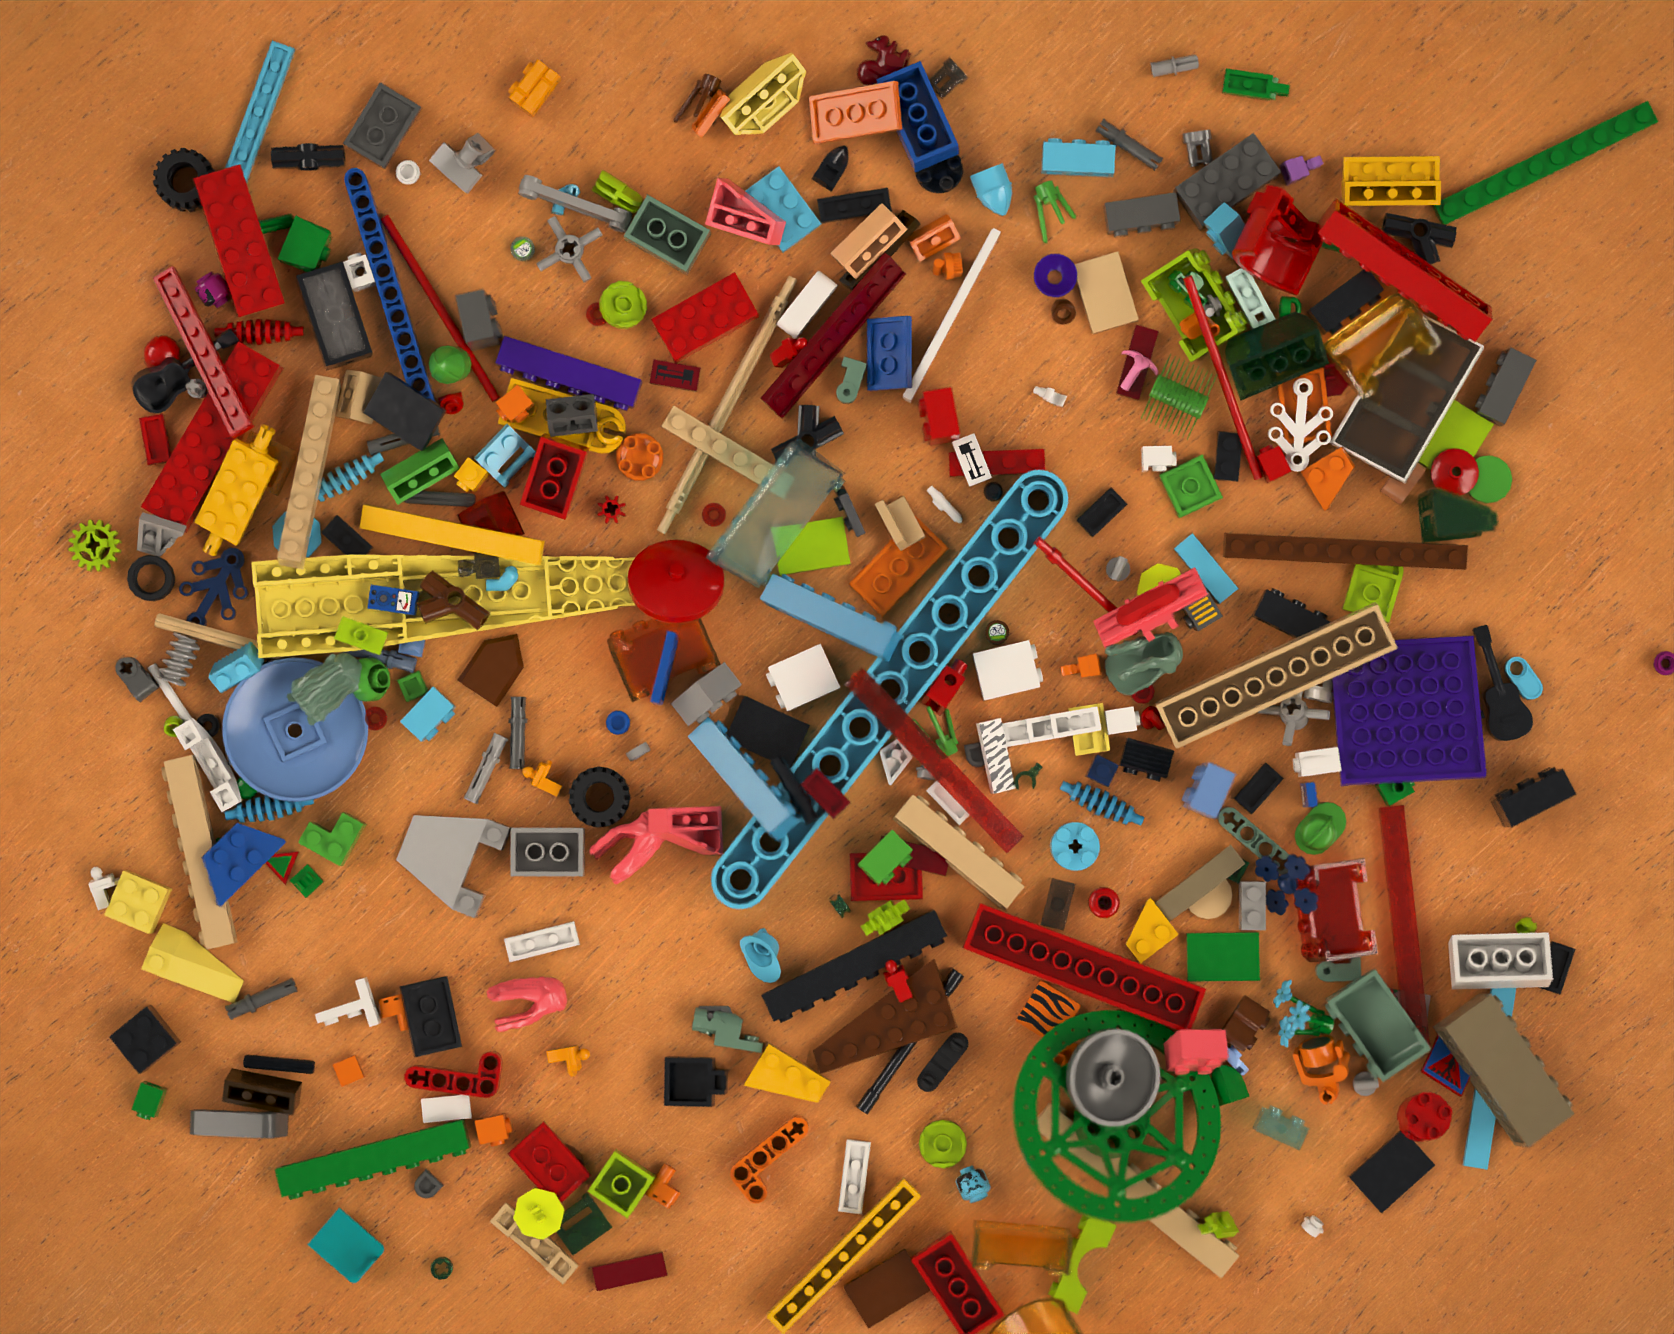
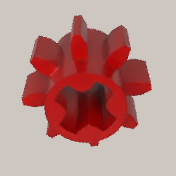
M606 495V502L604 504L598 503L602 508L598 516L605 515L606 524L609 523L610 519H614V522L618 524L617 518L619 516L626 517V514L621 512V508H624L626 504H618L619 496L617 495L614 500H610ZM609 504H612L614 507L618 506L614 516L606 513V510L609 509Z

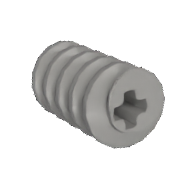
M174 632L173 635L178 641H170L169 644L175 649L166 650L171 659L162 660L167 665V668H159V671L164 676L158 678L179 686H186L181 677L190 676L185 668H193V665L188 660L197 658L192 650H200V647L195 643L197 640Z

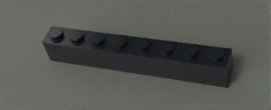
M932 910L761 996L773 1021L779 1019L780 1023L791 1019L793 1017L792 1012L801 1009L802 1012H805L815 1007L813 1002L821 998L825 1002L837 996L835 991L843 987L845 991L858 985L857 980L863 977L870 980L880 975L878 970L884 968L888 960H894L898 966L902 964L900 959L906 956L912 959L922 954V948L928 945L934 948L943 944V938L947 934L935 910Z

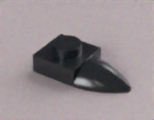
M840 146L829 152L813 175L812 180L832 192L848 164L847 146Z

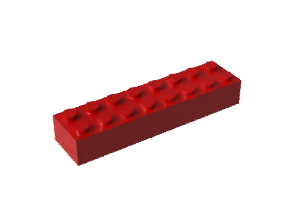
M1335 198L1320 218L1318 234H1320L1319 237L1328 245L1333 243L1339 247V252L1349 259L1353 257L1359 261V266L1369 273L1371 271L1379 275L1378 279L1385 285L1390 286L1392 284L1398 288V293L1408 300L1412 298L1418 302L1417 306L1424 312L1429 313L1431 311L1438 316L1437 320L1446 327L1451 325L1457 329L1456 333L1463 339H1471L1476 342L1493 320L1490 305Z
M238 341L224 366L253 421L284 368ZM209 392L140 506L155 516L186 525L185 533H187L202 508L234 440L230 436ZM245 433L238 436L237 439L242 440Z

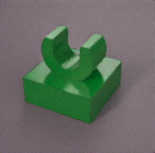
M309 864L290 880L305 898L309 897L325 882Z

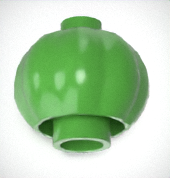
M375 657L358 659L362 669L358 690L353 692V695L358 700L364 702L380 700L390 686L388 668Z

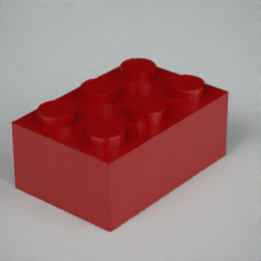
M952 387L923 392L922 398L918 401L920 418L925 417L922 427L924 441H929L930 446L958 440L960 429Z
M544 433L540 437L520 505L566 520L590 448L555 436L550 437L549 434Z

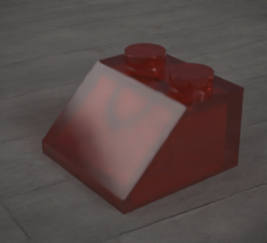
M505 491L485 497L457 514L461 524L519 536L525 534ZM474 552L476 556H483V555H485V554H482V553Z

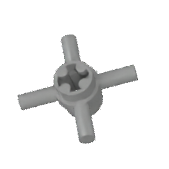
M556 216L548 219L547 222L558 238V241L555 245V253L536 263L540 271H543L558 261L573 264L583 283L587 282L592 277L581 258L584 254V246L603 236L600 229L597 227L578 238L574 235H566ZM574 243L573 255L570 256L568 252L563 253L562 249L566 245Z
M1303 691L1283 700L1280 706L1272 705L1258 712L1259 714L1280 715L1282 722L1286 724L1282 742L1285 746L1292 745L1295 730L1304 728L1308 723V718L1330 719V710L1309 709L1306 703L1302 700Z

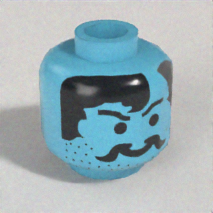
M972 1165L960 1170L961 1175L955 1182L963 1200L975 1203L988 1197L987 1193L990 1191L991 1185L983 1169H974Z

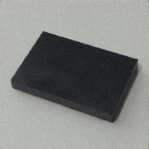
M385 372L364 414L420 451H424L447 409L392 373Z
M744 696L727 735L729 738L733 736L743 748L771 761L783 755L791 769L810 725Z
M447 976L399 986L414 1057L462 1047Z
M1399 1131L1348 1177L1379 1212L1383 1213L1430 1171L1435 1164L1414 1141L1408 1139Z

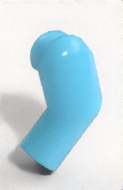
M568 184L559 189V191L576 197L580 193L579 187L575 184ZM553 203L552 213L563 215L565 207Z
M508 566L499 579H486V591L509 590L518 579L517 569L514 566Z

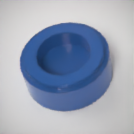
M613 711L606 719L607 729L616 735L624 734L630 727L629 716L622 711Z

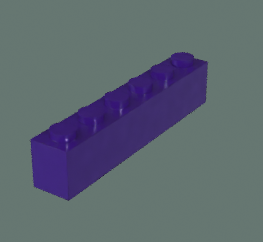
M507 336L503 338L495 362L497 366H500V371L513 375L514 371L523 374L522 378L536 382L538 378L546 381V386L555 389L563 386L569 388L568 393L576 396H581L582 393L594 394L595 402L604 404L605 400L614 403L613 407L627 411L628 408L634 409L642 385L641 379Z

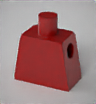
M956 659L951 667L946 665L921 703L926 707L930 706L933 712L941 716L966 678L962 675L968 668V665L960 659ZM945 680L950 681L952 686L946 684Z

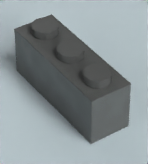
M1176 192L1108 202L1103 206L1107 234H1113L1114 237L1127 236L1129 231L1136 230L1138 234L1152 232L1151 228L1161 227V230L1174 229L1175 225L1180 222Z
M1511 347L1506 352L1502 351L1496 361V364L1499 365L1496 373L1492 372L1485 385L1488 386L1485 395L1481 393L1475 404V407L1478 408L1476 413L1499 426L1505 425L1537 360Z

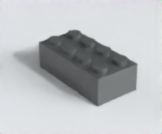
M1253 133L1176 186L1173 193L1176 192L1179 202L1198 229L1202 230L1206 227L1203 221L1224 202L1231 208L1235 207L1277 178L1281 171Z

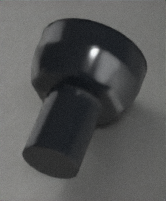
M990 482L984 488V495L990 501L1000 499L1003 494L1002 486L997 482Z

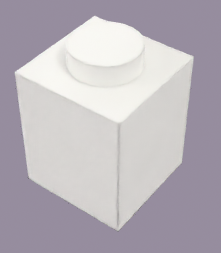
M1134 706L1104 711L1108 735L1136 731L1137 725H1140L1139 712L1134 711Z

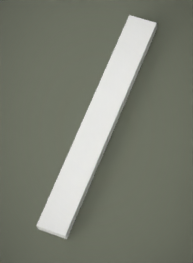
M991 229L912 377V388H907L904 392L903 399L911 403L1001 233L997 229Z

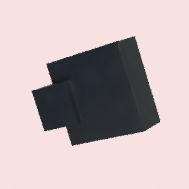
M665 1057L664 1106L713 1107L715 1106V1095H725L728 1093V1069H715V1057Z

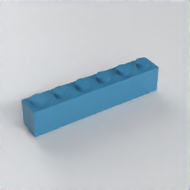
M772 574L760 597V600L767 606L889 662L902 637L896 631V626L886 621L881 624L875 621V616L865 611L861 615L855 612L856 608L845 602L840 605L834 602V597L826 593H822L820 596L814 593L815 589L804 583L799 586L794 583L795 580L785 574H782L781 577Z
M710 717L706 718L688 735V738L764 829L779 841L800 822L794 815L797 812L796 809L788 801L785 803L780 797L783 794L775 785L770 786L766 782L769 777L760 768L756 770L753 766L756 763L747 752L743 754L740 751L742 745L733 736L729 738L726 734L728 731L727 727L720 720L715 722Z

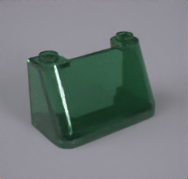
M1441 488L1428 489L1418 495L1422 543L1480 537L1482 532L1495 531L1494 526H1498L1497 512H1492L1489 506Z

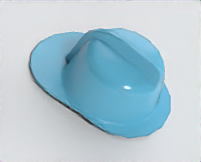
M761 928L752 936H744L740 940V948L751 972L763 982H776L781 974L780 965L777 960L779 952L778 941L768 934L765 928Z

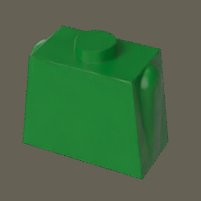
M296 215L278 260L304 272L319 269L322 261H327L331 248H328L332 239L330 230Z

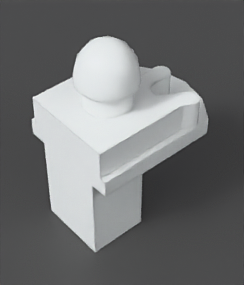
M93 867L90 872L93 880H90L88 885L97 909L101 910L107 908L110 903L106 888L117 885L120 878H115L113 873L102 876V870L99 867Z

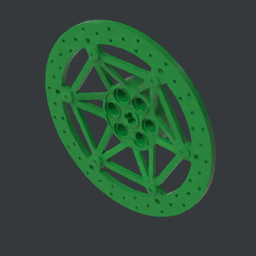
M1118 1010L1092 1011L1067 1019L1055 1026L1034 1045L1027 1055L1019 1071L1013 1093L1012 1109L1016 1138L1023 1157L1034 1176L1051 1195L1064 1205L1085 1216L1106 1222L1135 1223L1151 1220L1167 1214L1182 1205L1200 1188L1207 1178L1218 1152L1221 1135V1115L1218 1097L1209 1074L1200 1075L1197 1071H1189L1187 1074L1174 1077L1160 1067V1078L1166 1083L1159 1085L1158 1093L1167 1091V1093L1137 1120L1122 1126H1105L1087 1119L1075 1107L1073 1124L1062 1135L1059 1134L1060 1087L1070 1099L1066 1083L1068 1064L1060 1066L1054 1062V1058L1062 1050L1097 1031L1118 1027L1119 1029L1139 1035L1149 1045L1164 1054L1163 1043L1175 1034L1164 1025L1131 1012ZM1043 1077L1051 1081V1139L1047 1141L1042 1140L1037 1120V1096ZM1189 1090L1192 1093L1197 1114V1135L1191 1155L1183 1150V1093ZM1172 1097L1175 1098V1145L1150 1124V1117ZM1088 1125L1095 1129V1135L1089 1133ZM1128 1129L1135 1133V1139L1128 1135ZM1074 1132L1079 1139L1076 1141H1066ZM1149 1134L1166 1150L1144 1145L1142 1142L1146 1135ZM1108 1139L1115 1143V1149L1108 1145ZM1085 1147L1094 1155L1102 1157L1109 1178L1069 1152L1068 1149ZM1132 1150L1166 1159L1129 1179H1125L1129 1154ZM1060 1155L1108 1188V1197L1093 1193L1075 1183L1053 1161V1157ZM1120 1157L1116 1175L1111 1159ZM1173 1165L1181 1170V1173L1175 1180L1160 1191L1139 1198H1126L1127 1188Z

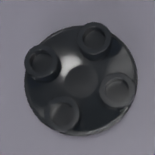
M956 155L915 172L919 184L929 192H949L961 181L963 175L961 158Z

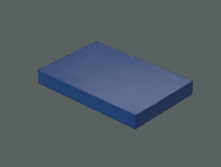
M912 316L867 319V390L880 391L912 388Z
M667 631L650 701L659 706H662L664 703L679 637L675 632Z

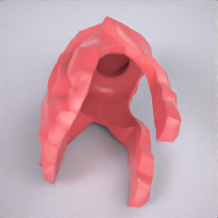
M648 811L641 813L639 818L630 824L612 828L590 847L589 852L591 856L594 855L595 859L598 860L621 839L635 838L630 853L611 873L610 878H612V882L615 884L626 880L643 867L664 842V839L649 834Z
M532 977L513 979L498 983L487 990V998L492 1001L511 999L534 1001L531 1008L524 1013L496 1018L494 1020L495 1024H497L495 1028L499 1032L531 1025L546 1014L563 1011L567 1005L564 985L556 978Z

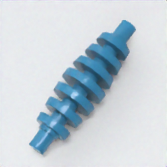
M1065 781L1062 782L1060 790L1069 793L1070 800L1074 802L1076 797L1080 798L1078 802L1080 806H1083L1085 801L1088 802L1086 810L1090 812L1094 805L1097 806L1095 815L1099 816L1104 809L1106 811L1103 818L1109 819L1111 813L1115 814L1113 821L1118 822L1119 818L1122 817V824L1127 825L1128 822H1133L1137 825H1142L1144 817L1136 814L1133 806L1130 805L1128 810L1125 809L1126 802L1121 800L1119 805H1116L1118 797L1115 795L1112 796L1110 801L1107 800L1110 792L1105 790L1102 797H1099L1100 788H1095L1092 794L1089 792L1091 789L1090 785H1086L1083 790L1081 789L1082 783L1077 782L1076 785Z
M264 795L265 804L262 803L261 797L255 798V806H253L252 800L246 801V807H243L242 802L238 803L237 808L225 811L226 821L237 819L240 823H245V817H248L250 822H255V815H257L259 821L262 822L265 821V813H267L269 821L275 820V811L278 818L284 817L285 809L289 816L293 814V808H296L297 813L301 812L302 807L314 804V799L301 802L274 799V802H272L270 797Z

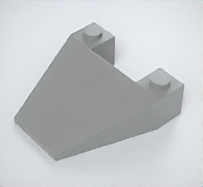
M414 815L396 860L452 910L476 918L486 895L464 887V881L479 843L481 842L498 850H504L511 827L491 819Z

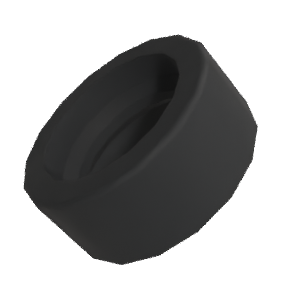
M146 555L132 563L128 570L127 582L135 596L146 601H158L164 599L172 591L175 583V574L173 568L166 560L158 556ZM154 564L161 567L164 571L165 583L156 592H146L138 585V573L145 565Z

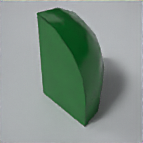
M1221 1065L1214 1069L1211 1080L1214 1084L1219 1106L1249 1097L1246 1084L1241 1074L1235 1068Z

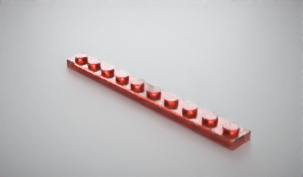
M861 667L845 683L846 687L1004 852L1008 853L1024 837L864 668Z
M1404 805L1380 807L1378 809L1400 1005L1425 1041L1430 1045Z

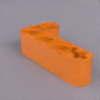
M794 1116L732 1166L730 1172L732 1181L751 1203H761L767 1196V1186L758 1174L808 1133L809 1126L804 1117ZM793 1122L797 1124L802 1122L804 1124L802 1126L803 1132L795 1131L791 1135L794 1140L790 1141L789 1136L783 1130L786 1128L787 1132H790L794 1127ZM776 1136H781L786 1141V1145L781 1149L775 1148L772 1144V1140ZM758 1151L764 1152L767 1156V1160L763 1164H758L753 1159V1155ZM737 1167H745L748 1170V1176L744 1179L737 1178L734 1173ZM752 1186H760L763 1189V1195L759 1198L752 1197L749 1191Z

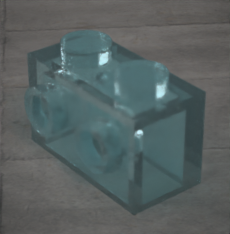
M1270 1105L1269 1109L1262 1106L1253 1129L1300 1150L1309 1131V1128L1304 1125L1305 1120L1294 1115L1289 1119L1282 1115L1283 1110Z

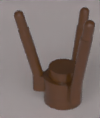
M704 74L702 80L697 81L694 90L673 121L675 123L678 122L699 92L701 98L694 112V117H698L706 97L712 98L716 91L721 89L719 88L721 80L715 76Z

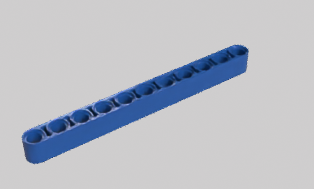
M351 168L345 173V185L405 381L413 387L416 380H424L425 387L419 392L436 402L368 178L361 169ZM355 175L362 176V182L358 186H353L350 183L351 178ZM361 198H368L369 205L364 209L358 208V201ZM373 220L376 222V228L370 232L365 231V223ZM376 243L383 244V251L379 254L371 252L372 246ZM382 266L390 267V273L386 277L378 275V271ZM391 288L396 289L397 296L395 299L387 300L385 298L386 291ZM397 311L404 313V319L399 323L392 321V316ZM403 334L411 336V342L406 346L399 343V339ZM417 357L418 365L415 368H407L406 361L408 358Z

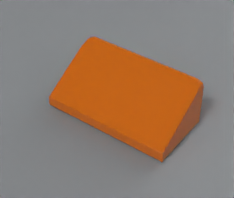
M946 214L915 231L908 237L907 241L918 261L921 262L961 238L952 219Z

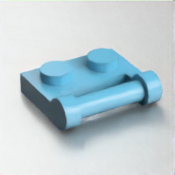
M506 424L474 459L506 488L510 484L508 481L531 457L534 459L536 451ZM521 447L524 452L501 475L498 472L500 467Z

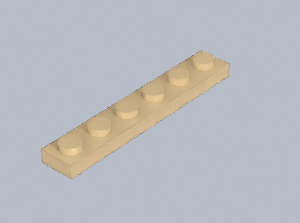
M675 406L671 408L661 425L662 428L783 500H786L797 481L796 478Z

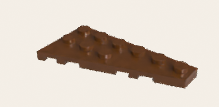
M931 960L906 979L913 995L912 998L900 1003L893 989L814 1049L813 1053L820 1074L956 1029V1021L936 960Z

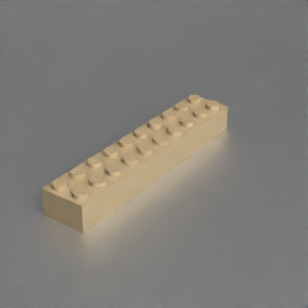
M1374 602L1155 703L1177 749L1397 649V646L1378 604Z

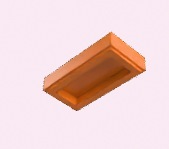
M721 89L716 91L692 124V129L700 137L705 135L729 102L730 98Z

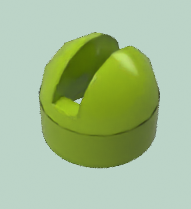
M178 716L168 717L164 724V732L168 736L177 737L173 729L183 724L182 719Z
M1525 917L1515 924V929L1517 933H1535L1537 929L1536 922L1533 923L1531 921L1532 918Z

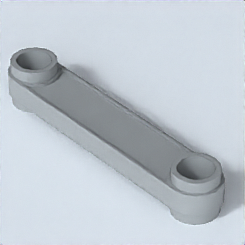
M524 175L523 179H521L518 194L531 200L540 198L607 222L611 229L626 233L631 224L632 213L621 208L611 210L542 185V180L530 175Z

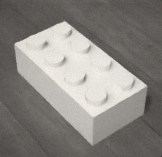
M1549 933L1452 935L1448 942L1452 989L1549 987L1553 980Z

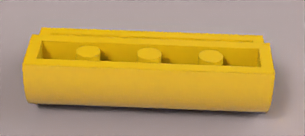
M1440 156L1343 157L1342 201L1346 206L1441 205Z

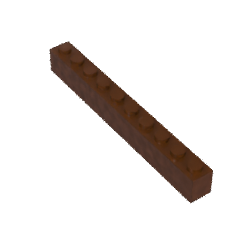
M1224 533L1223 557L1466 570L1468 546L1459 544Z

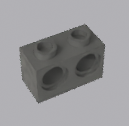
M594 394L546 399L547 423L550 437L598 431Z

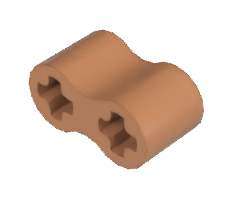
M1408 455L1401 460L1397 466L1398 469L1402 470L1409 458ZM1417 463L1406 484L1390 476L1380 491L1400 505L1421 478L1426 468Z

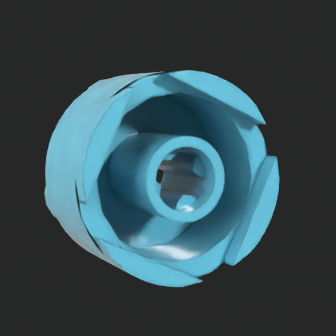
M1078 822L1066 823L1054 832L1050 841V851L1054 860L1061 867L1073 871L1083 870L1091 866L1097 859L1100 850L1099 839L1095 831L1088 825ZM1074 839H1076L1078 844H1081V848L1077 849V853H1073V850L1068 847L1069 844H1073Z

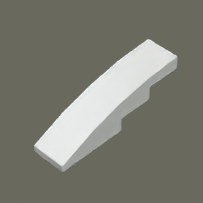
M1098 707L1002 723L1007 747L1101 730Z

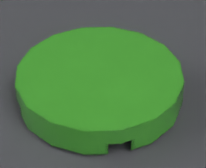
M1489 455L1477 458L1478 480L1473 489L1468 493L1477 502L1485 504L1497 502L1504 498L1511 488V470L1498 457Z

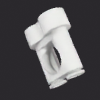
M1332 680L1324 681L1322 687L1316 685L1305 690L1303 698L1332 703Z

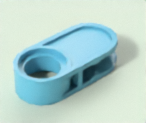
M1512 657L1506 661L1504 672L1511 683L1518 687L1519 694L1527 700L1538 698L1542 694L1543 685L1527 661L1521 657ZM1514 661L1520 662L1523 666V670L1519 675H1514L1510 671V665Z

